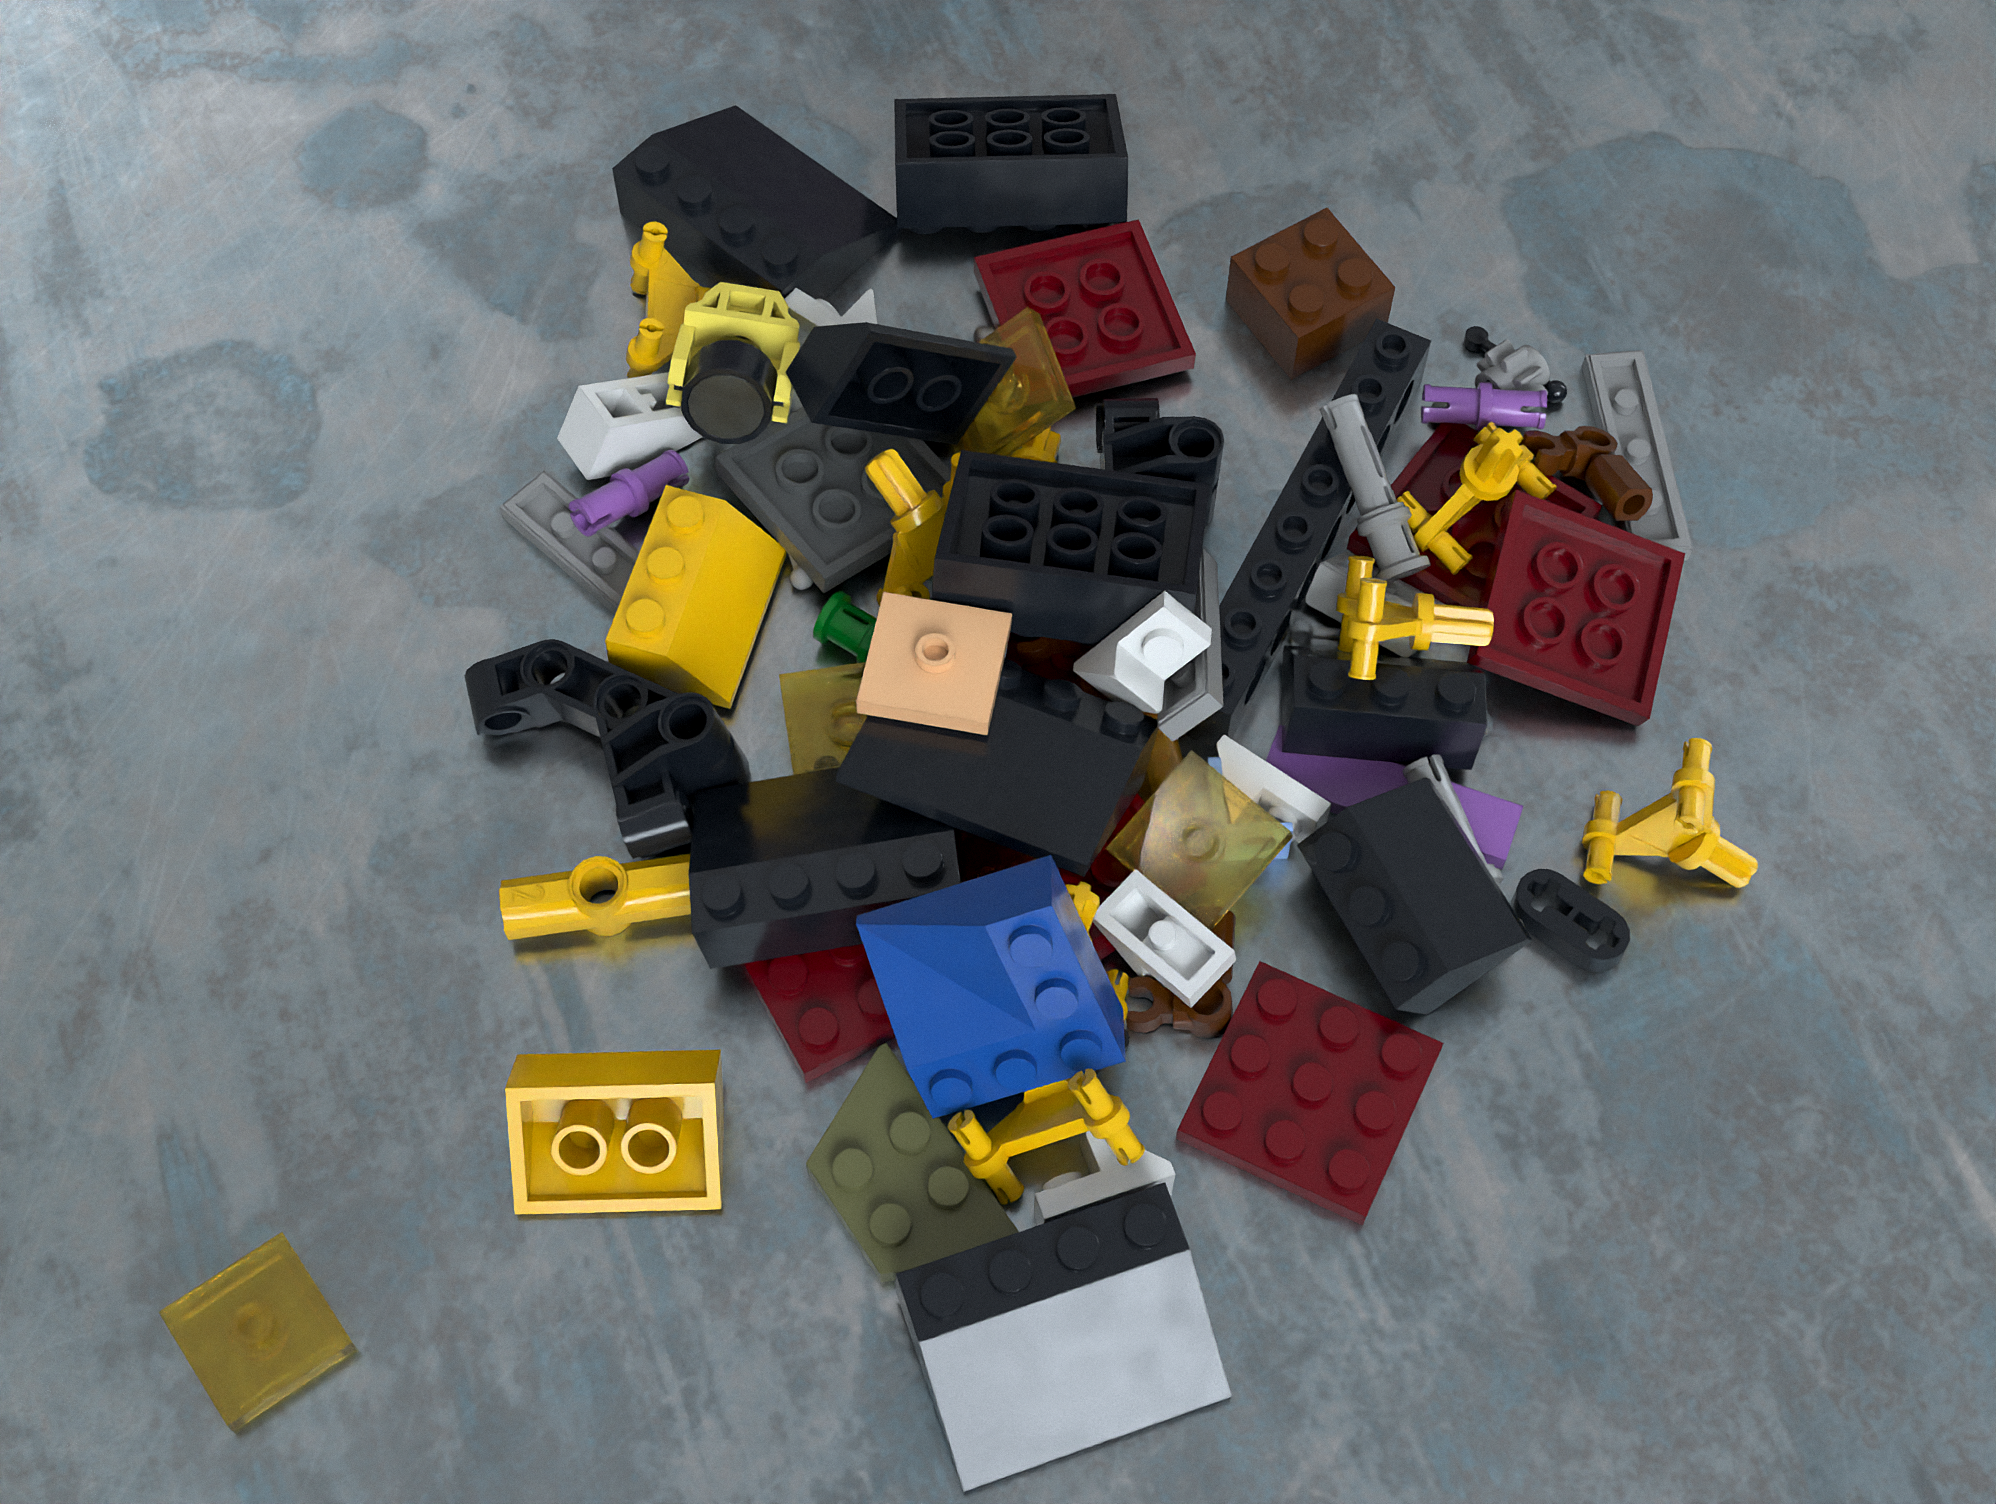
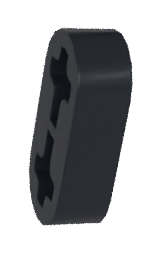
M1536 869L1528 872L1520 879L1511 900V907L1518 918L1522 920L1529 934L1588 972H1605L1611 970L1620 962L1630 942V929L1626 920L1617 911L1564 875L1551 869ZM1545 892L1550 894L1554 900L1552 906H1546L1540 912L1534 909L1531 904L1534 897L1538 898ZM1600 929L1606 932L1609 937L1606 944L1603 943L1597 949H1594L1586 941L1589 934L1593 935Z

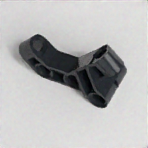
M1158 398L1103 399L1102 404H1096L1097 453H1100V469L1210 484L1205 526H1207L1214 514L1224 446V436L1217 424L1207 418L1195 416L1160 418Z
M555 639L543 640L493 658L481 660L468 668L464 675L477 735H480V732L488 735L517 733L534 726L540 728L564 720L600 737L617 806L616 816L627 850L633 859L637 857L643 859L690 843L692 841L694 820L691 807H695L696 791L746 783L749 776V762L711 702L702 694L693 692L678 694L563 641ZM565 673L559 681L550 684L555 677ZM639 706L632 715L622 718V715L628 709Z

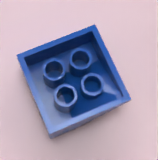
M1051 855L857 916L856 925L906 1069L933 1119L1069 1079L1079 1071L1085 1074V1069L1088 1068L1096 1071L1126 1062L1123 1008Z

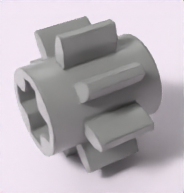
M1508 339L1485 353L1486 358L1477 363L1481 373L1475 377V388L1478 387L1479 382L1492 383V389L1539 391L1546 390L1543 385L1550 378L1548 365L1539 351L1530 345H1523L1514 350ZM1522 406L1521 411H1530L1535 407Z

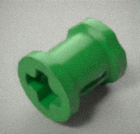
M839 591L827 601L819 613L813 629V638L822 644H827L831 641L857 656V664L865 668L877 618L852 604V597Z

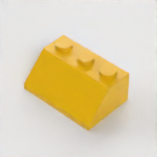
M666 485L605 639L608 662L678 694L687 692L702 694L711 704L731 709L785 560L786 550L779 542L727 501Z
M721 1049L517 1054L505 1087L515 1214L712 1210L722 1208L724 1101Z

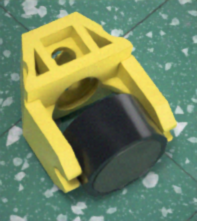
M720 282L704 293L702 300L686 306L684 323L680 325L671 358L666 404L680 406L682 414L690 427L705 439L720 444H742L753 440L769 425L773 405L772 421L788 422L794 388L785 372L800 349V342L798 341L800 324L788 314L789 306L781 293L774 290ZM736 336H743L748 338L749 340H744Z

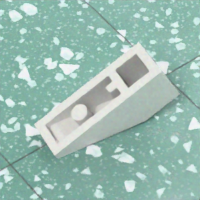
M669 372L578 386L557 439L587 480L609 477L624 468L634 470L661 456L667 450L677 451L703 437L690 427L682 414L680 406L666 404L669 384H667Z

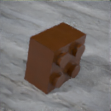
M1325 208L1231 256L1225 300L1287 376L1293 380L1364 342L1376 318L1388 323L1395 286L1328 208Z

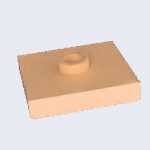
M883 592L856 700L857 713L988 735L1011 631L1012 613Z

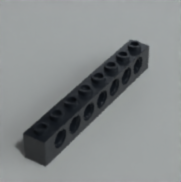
M1376 318L1332 401L1351 394L1358 395L1365 421L1382 458L1422 382L1431 340ZM1323 417L1219 605L1223 707L1185 733V735L1216 748L1217 742L1223 735L1231 739L1233 738L1306 601L1307 592L1319 564L1326 561L1330 556L1357 504Z

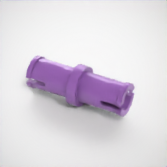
M1479 382L1477 388L1431 386L1430 384H1424L1422 400L1427 402H1447L1446 407L1421 406V423L1428 424V422L1473 424L1476 431H1481L1490 422H1493L1495 426L1544 429L1546 413L1521 411V407H1547L1546 390L1492 389V383Z
M670 449L663 452L661 456L634 470L624 468L611 475L610 483L569 503V509L573 511L570 513L574 525L583 535L589 537L626 515L632 517L641 515L648 510L650 502L662 496L666 485L678 488L688 484L690 477L686 475L689 471L685 461L676 451Z

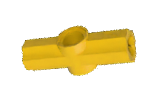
M690 854L622 864L609 857L594 856L583 860L572 871L501 880L499 899L506 937L508 940L584 929L598 936H613L623 932L633 922L690 915L688 874ZM599 891H617L614 897L607 902L600 904L589 902L591 897Z

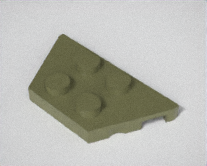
M884 1043L879 1046L806 1162L807 1173L881 1282L895 1281L897 1273L1019 1232L982 1179L975 1178L964 1164L965 1154L940 1118H932L913 1080L888 1044Z

